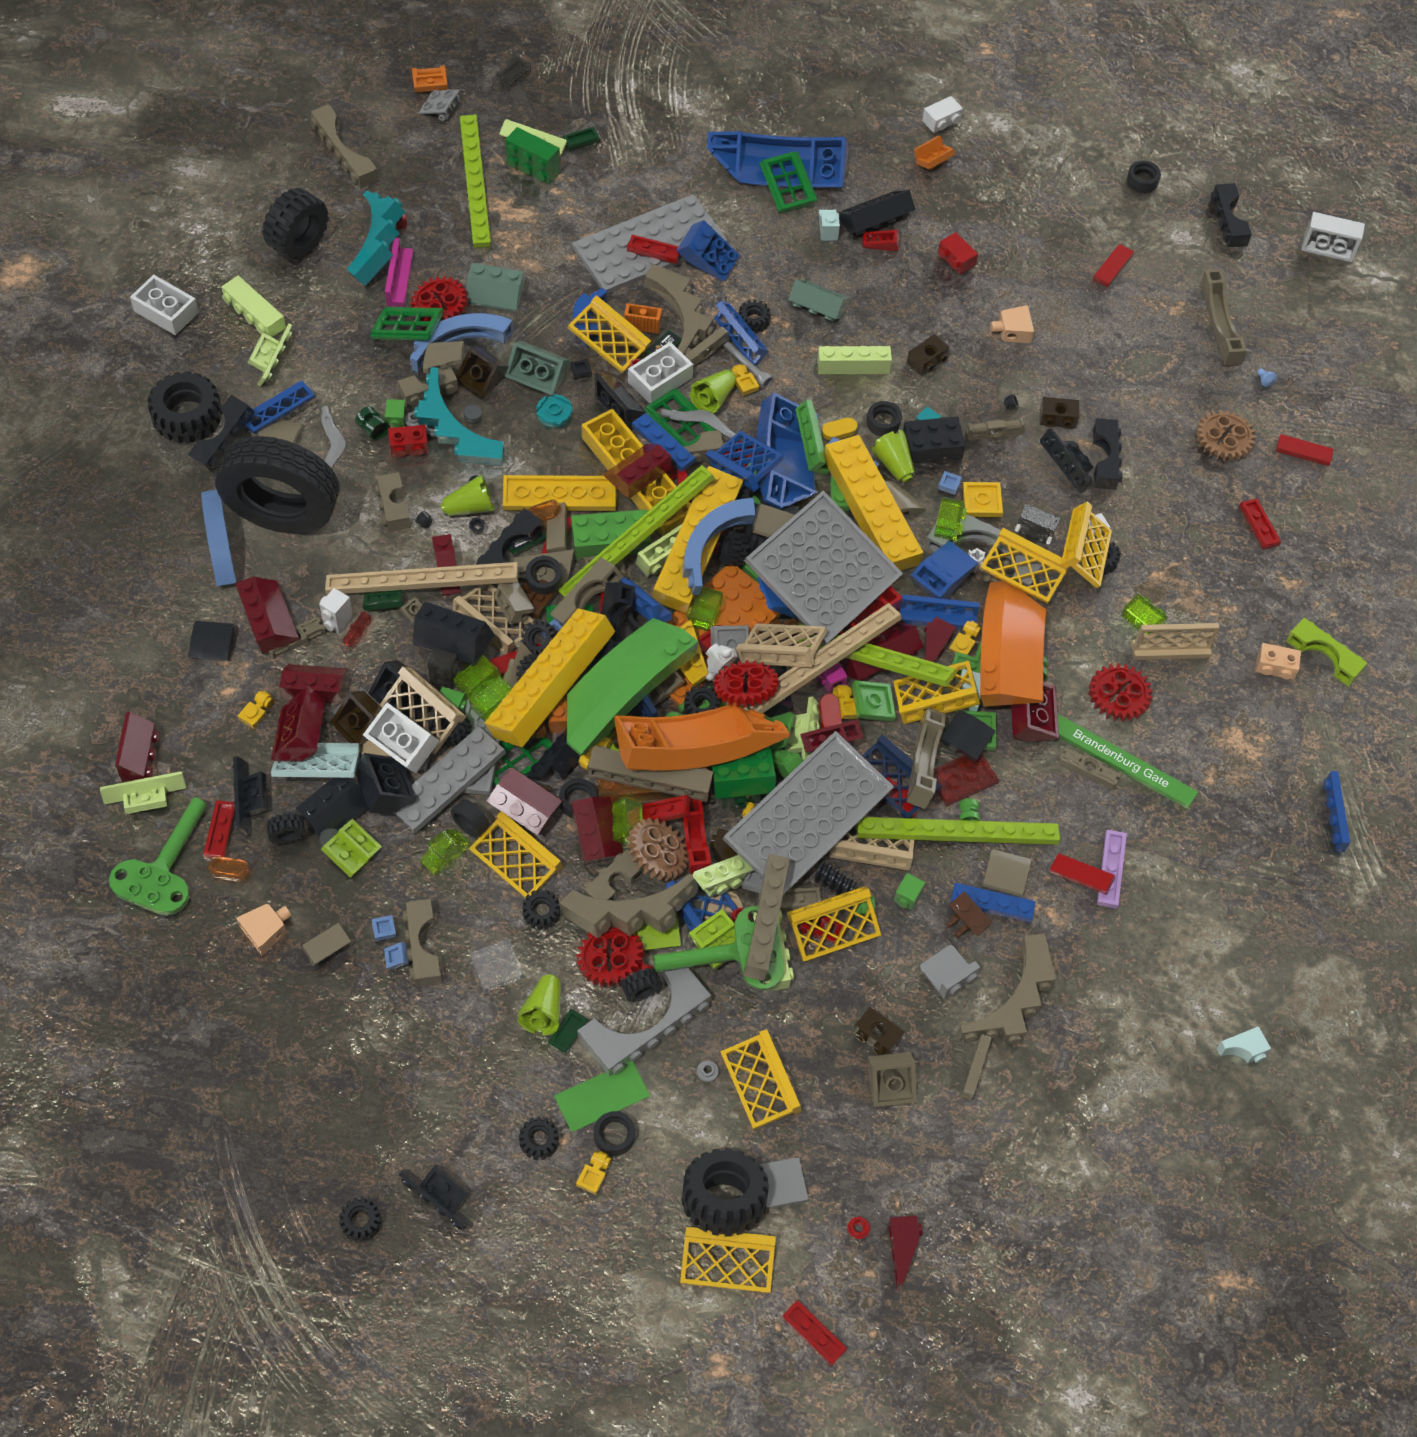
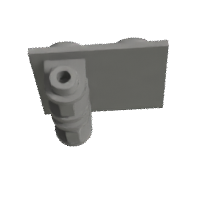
M448 89L431 92L418 114L437 113L440 121L447 120L457 103H459V96L457 94L460 90Z

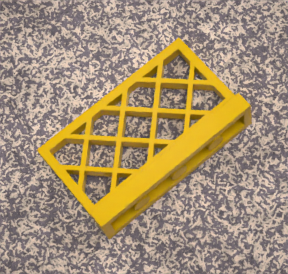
M597 295L567 327L622 374L630 366L631 360L637 359L642 353L644 354L651 343L649 338ZM590 310L593 311L597 319H587V313ZM577 323H585V330H578L575 325ZM588 323H597L598 330H588ZM600 323H607L610 326V330H601ZM589 334L599 335V342L591 341ZM602 335H611L612 342H602ZM614 335L623 336L624 342H615ZM603 346H612L613 353L603 351ZM615 346H625V353H616ZM628 346H635L639 351L637 353H628ZM616 357H626V364L621 366L617 362Z
M1087 501L1073 508L1061 565L1064 568L1071 566L1095 588L1101 586L1112 530L1091 512L1092 505ZM1093 529L1095 531L1097 539H1095V536L1092 531ZM1089 543H1091L1094 553H1092ZM1086 557H1088L1091 567H1089Z
M1002 528L999 537L980 569L1048 604L1070 567L1064 568L1061 565L1062 557ZM1001 543L1006 546L1009 552L999 555L997 551L999 544ZM1019 553L1024 555L1026 561L1015 563L1013 555ZM1010 556L1013 564L1003 567L1000 558ZM997 559L1000 568L991 569L987 567L989 561ZM1038 562L1041 564L1042 570L1032 572L1030 564ZM1027 565L1030 573L1019 575L1017 567ZM1014 568L1016 577L1009 578L1005 576L1004 570ZM1055 571L1060 575L1058 579L1050 581L1047 572ZM1044 573L1047 582L1036 584L1034 576ZM1031 577L1033 585L1026 587L1022 585L1021 579ZM1048 585L1050 592L1047 597L1039 593V587Z
M965 661L948 666L955 668L956 673L965 668L968 671L963 677L956 674L954 678L960 680L956 686L950 684L947 687L940 686L936 692L930 690L934 683L928 682L925 687L919 685L918 683L921 679L909 676L894 680L893 683L903 724L921 720L928 707L942 713H949L979 705L980 700L970 662ZM964 683L972 686L971 688L960 689ZM910 685L906 692L900 690L899 686ZM915 688L921 690L917 697L911 695ZM945 688L952 690L951 693L941 694ZM926 693L933 695L930 699L922 700ZM907 698L913 700V703L903 705Z
M501 811L496 816V821L475 841L469 850L526 898L528 894L531 896V892L534 890L537 893L538 889H541L556 872L559 873L564 867L557 857ZM497 827H500L503 830L504 838L492 839V832ZM516 841L518 843V850L507 851V842ZM504 842V852H493L492 843ZM489 843V853H480L476 850L481 844ZM521 854H531L533 856V863L522 864ZM507 855H518L519 864L507 865ZM504 856V865L495 866L493 864V857ZM545 866L549 869L545 876L536 877V867ZM533 867V877L522 878V868ZM519 868V878L510 879L507 876V869ZM533 881L534 888L527 894L522 889V882Z
M861 887L786 912L788 920L791 922L803 962L881 936L869 888ZM866 902L868 907L865 916L855 912L858 904ZM845 909L850 912L845 923L836 919L839 910ZM853 914L863 918L858 929L848 925ZM824 915L831 918L826 929L816 925L819 917ZM866 920L873 924L875 932L870 934L861 932ZM834 921L843 925L838 936L828 932ZM806 922L811 925L806 936L799 933L798 924ZM814 927L824 932L819 943L809 938ZM847 927L856 931L853 939L850 941L842 939ZM827 934L837 938L834 945L829 948L822 945ZM807 941L816 944L817 947L813 953L806 955L804 947Z
M767 1029L760 1031V1035L720 1051L753 1130L792 1113L796 1115L802 1112L801 1105ZM758 1042L761 1047L758 1056L748 1053L749 1046ZM733 1052L742 1054L738 1065L729 1062L727 1055ZM745 1056L756 1060L752 1070L741 1066ZM759 1061L768 1064L769 1069L766 1075L755 1071ZM739 1070L750 1073L746 1084L737 1081L736 1077ZM753 1075L764 1078L760 1089L750 1086ZM767 1080L777 1084L774 1094L763 1091ZM747 1089L758 1092L754 1103L745 1100L744 1096ZM762 1094L772 1098L769 1108L758 1105ZM776 1099L784 1102L787 1107L782 1112L772 1110ZM756 1108L767 1112L763 1120L755 1123L753 1114Z
M686 1227L680 1284L770 1293L776 1236L748 1233L737 1235L734 1233L731 1237H725V1234L715 1236L710 1231L704 1232L700 1228ZM689 1243L699 1244L704 1250L695 1259L688 1252ZM703 1244L711 1246L706 1249ZM714 1246H721L726 1254L716 1262L708 1251ZM726 1247H733V1248H732L730 1251H728ZM737 1248L744 1249L749 1255L740 1264L731 1255ZM748 1249H752L755 1251L751 1254ZM760 1250L769 1251V1261L761 1267L753 1256ZM704 1254H707L714 1264L704 1272L696 1261ZM687 1256H688V1257L690 1258V1260H691V1262H690L688 1265H687ZM727 1256L736 1265L728 1274L719 1266V1263ZM751 1258L759 1269L749 1277L741 1266ZM694 1264L701 1272V1275L695 1280L685 1279L686 1269ZM767 1265H768V1273H766L765 1270H764V1268H765ZM715 1266L724 1275L718 1282H712L706 1275ZM738 1268L746 1277V1280L740 1285L734 1284L729 1278ZM760 1271L767 1278L766 1288L757 1287L751 1280ZM704 1276L707 1281H701L700 1279ZM725 1279H727L729 1283H721V1282H723ZM749 1281L752 1286H747L745 1284Z

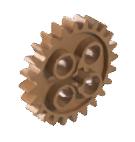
M1219 410L1217 414L1212 411L1211 415L1206 414L1205 418H1201L1200 423H1198L1195 434L1197 436L1196 441L1200 442L1199 447H1205L1204 453L1210 452L1209 457L1216 455V460L1222 457L1224 462L1227 458L1231 462H1233L1234 458L1239 461L1241 456L1245 458L1247 453L1250 454L1255 445V430L1251 429L1252 424H1247L1248 419L1242 420V414L1238 417L1235 416V411L1232 414H1229L1228 410L1225 413Z
M648 818L646 821L644 819L641 820L629 831L630 836L627 840L630 843L627 844V847L632 850L628 854L635 857L632 862L639 863L637 868H643L644 875L649 872L651 879L657 876L658 881L663 878L665 881H668L670 878L673 880L678 877L687 867V852L684 850L686 846L681 843L683 837L677 836L678 830L672 831V825L666 827L665 821L659 824L657 818L654 821Z

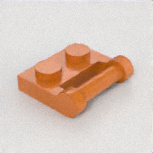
M445 65L439 68H412L414 92L448 90Z

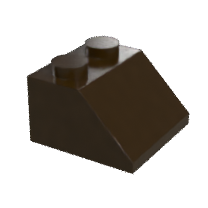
M470 347L456 378L458 382L479 396L485 397L501 382L508 365L482 348Z
M365 691L349 692L330 723L349 743H359L360 747L369 740L363 734L382 708Z

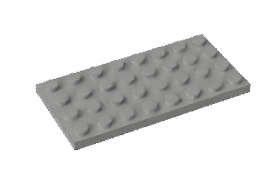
M692 194L572 242V248L598 286L604 288L608 294L645 279V275L652 264L670 269L687 262L681 255L677 264L628 252L627 245L632 234L679 246L691 226L705 220L726 242L727 239L695 195Z
M835 731L723 837V840L761 877H763L769 853L790 858L783 891L784 895L863 819L894 786Z

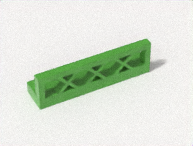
M806 399L795 410L808 469L811 472L827 475L829 469L824 457V445L817 414L812 401Z

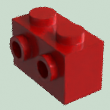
M956 232L939 243L938 254L959 274L976 266L978 253Z
M425 425L388 428L391 457L429 454Z

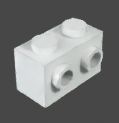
M950 96L924 108L922 121L935 133L961 121L963 108Z
M333 588L327 596L321 599L319 605L324 627L331 632L334 631L340 634L354 618L350 597Z

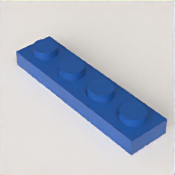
M647 413L632 422V428L650 444H659L671 455V463L681 472L695 463L696 458Z
M1330 771L1327 778L1324 779L1323 787L1327 791L1328 796L1326 806L1330 809L1329 824L1333 827L1332 842L1336 845L1337 852H1345L1350 844L1339 772Z
M954 883L951 902L965 891L983 912L1032 922L1036 901Z

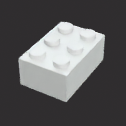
M1313 212L1304 234L1301 250L1352 262L1362 240L1365 224Z
M154 274L130 296L134 312L174 335H177L199 313L194 297Z
M671 342L628 368V383L649 403L693 378V363Z
M389 703L385 704L363 734V736L414 773H417L440 741Z

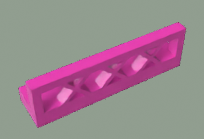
M395 238L392 248L393 256L390 259L385 288L386 304L392 307H405L414 253L411 248H401L400 238Z

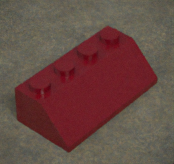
M253 576L235 583L262 654L300 640L277 580Z
M900 621L867 642L868 644L910 656L915 655L918 650L924 648L917 627ZM846 657L839 661L848 676L858 681L867 680L871 674L885 670Z
M308 686L281 708L271 755L273 761H304L307 757L313 756L318 750L317 744L320 738V727L323 723L322 717L325 711L326 699Z

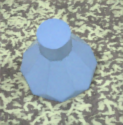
M1262 368L1257 372L1261 377V383L1264 387L1272 386L1277 379V374L1274 372H1266Z

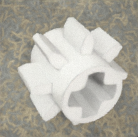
M978 548L973 551L968 550V555L979 563L974 568V573L981 570L980 567L985 560L986 552Z

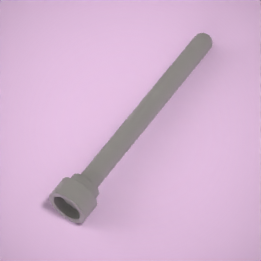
M729 341L722 344L757 377L758 384L762 388H768L772 384L774 379L769 373L761 372Z

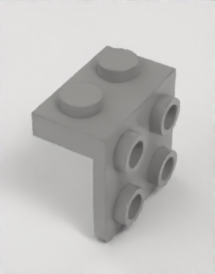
M949 945L920 965V970L943 999L950 995L958 993L966 984L973 983L978 978L980 966L976 961L969 965L955 947Z

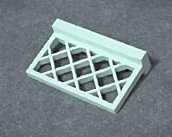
M318 743L317 752L313 756L307 757L304 761H274L271 776L354 778L357 764L360 761L359 743Z

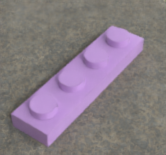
M1106 830L1101 870L1114 874L1115 879L1107 895L1098 892L1097 905L1114 909H1117L1119 906L1127 833Z

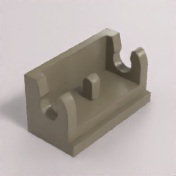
M518 582L499 583L494 598L510 625L528 620L527 615H522L532 613L534 608Z
M337 923L303 944L302 950L311 964L315 966L344 946L349 945L351 941L340 924Z

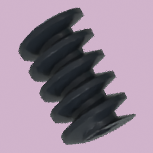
M826 859L823 860L816 871L814 882H821V886L824 888L829 885L828 890L830 892L836 889V895L858 889L861 883V879L853 882L854 875L846 878V870L839 874V866L833 870L832 862L826 866Z

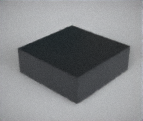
M588 359L570 362L574 380L592 377Z

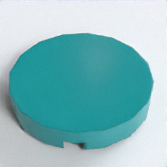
M558 394L543 397L536 406L539 421L549 427L563 426L571 420L573 415L571 402L566 397Z

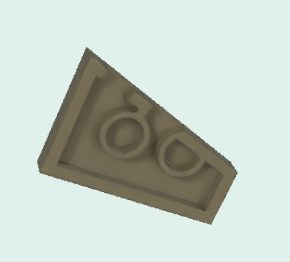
M574 549L514 558L513 562L518 563V579L527 581L525 574L526 566L532 559L543 555L556 559L561 565L563 578L560 586H563L569 580ZM540 567L533 572V579L538 583L541 579L551 582L555 578V571L550 567Z

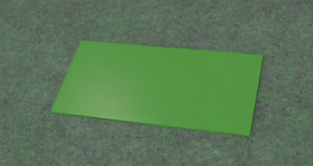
M632 1061L628 1062L619 1074L615 1075L613 1073L608 1076L604 1072L554 1095L571 1132L596 1122L605 1113L617 1112L650 1097Z

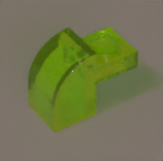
M456 829L445 830L428 843L429 849L420 861L432 874H438L448 859L460 856L469 842Z

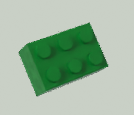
M518 127L505 139L506 160L509 166L548 185L559 175V147Z
M770 747L763 748L742 758L710 766V770L713 771L712 783L715 799L769 794L776 788V775Z

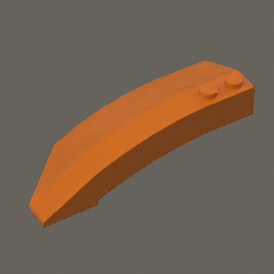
M1004 581L990 582L987 592L981 641L980 697L984 706L1042 703L1044 637L1047 610L1022 590Z
M736 703L713 710L672 717L616 715L614 717L621 759L626 769L633 771L685 770L725 763L748 756L790 736L789 731L782 722L775 720L773 723L765 719L764 714L753 709L747 711L741 708L740 705L736 707Z

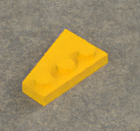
M689 620L680 628L684 629L698 641L693 623ZM699 642L696 655L679 668L694 687L704 681L709 674Z

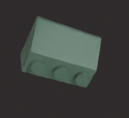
M472 263L466 285L469 299L467 304L517 312L525 286L524 272Z
M795 279L788 300L793 302L792 305L799 308L805 306L809 308V312L817 315L822 313L824 318L831 321L842 317L852 299L805 279Z
M523 341L514 342L504 377L553 395L566 376L570 359Z

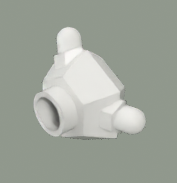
M717 643L712 645L706 652V655L709 657L707 659L709 674L706 676V679L709 681L713 680L715 675L719 674V670L724 671V666L731 667L730 663H734L739 658L737 650L723 645L719 646Z

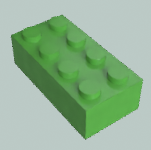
M647 509L571 515L575 560L597 556L645 515ZM650 535L627 555H638V552L651 545Z

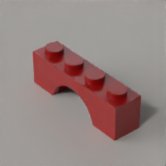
M889 586L837 635H842L888 603L897 611H900L902 597L892 586Z
M695 799L690 800L689 816L681 817L689 873L691 875L695 871L711 865L709 847H707L702 801Z

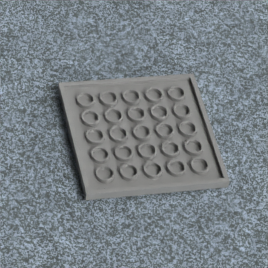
M824 491L818 494L744 560L806 626L826 627L827 633L822 640L824 645L829 643L903 574Z

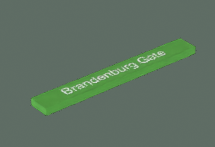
M1058 714L1060 739L1119 772L1121 771L1128 777L1186 809L1190 807L1198 791Z

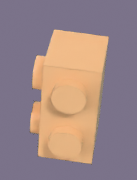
M1262 643L1257 655L1255 672L1281 677L1286 680H1294L1299 671L1301 651Z

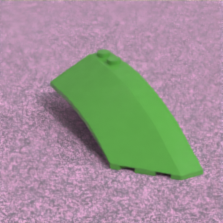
M652 618L605 655L567 694V744L582 756L607 737L615 727V715L626 716L655 687L696 655L698 641L684 629Z

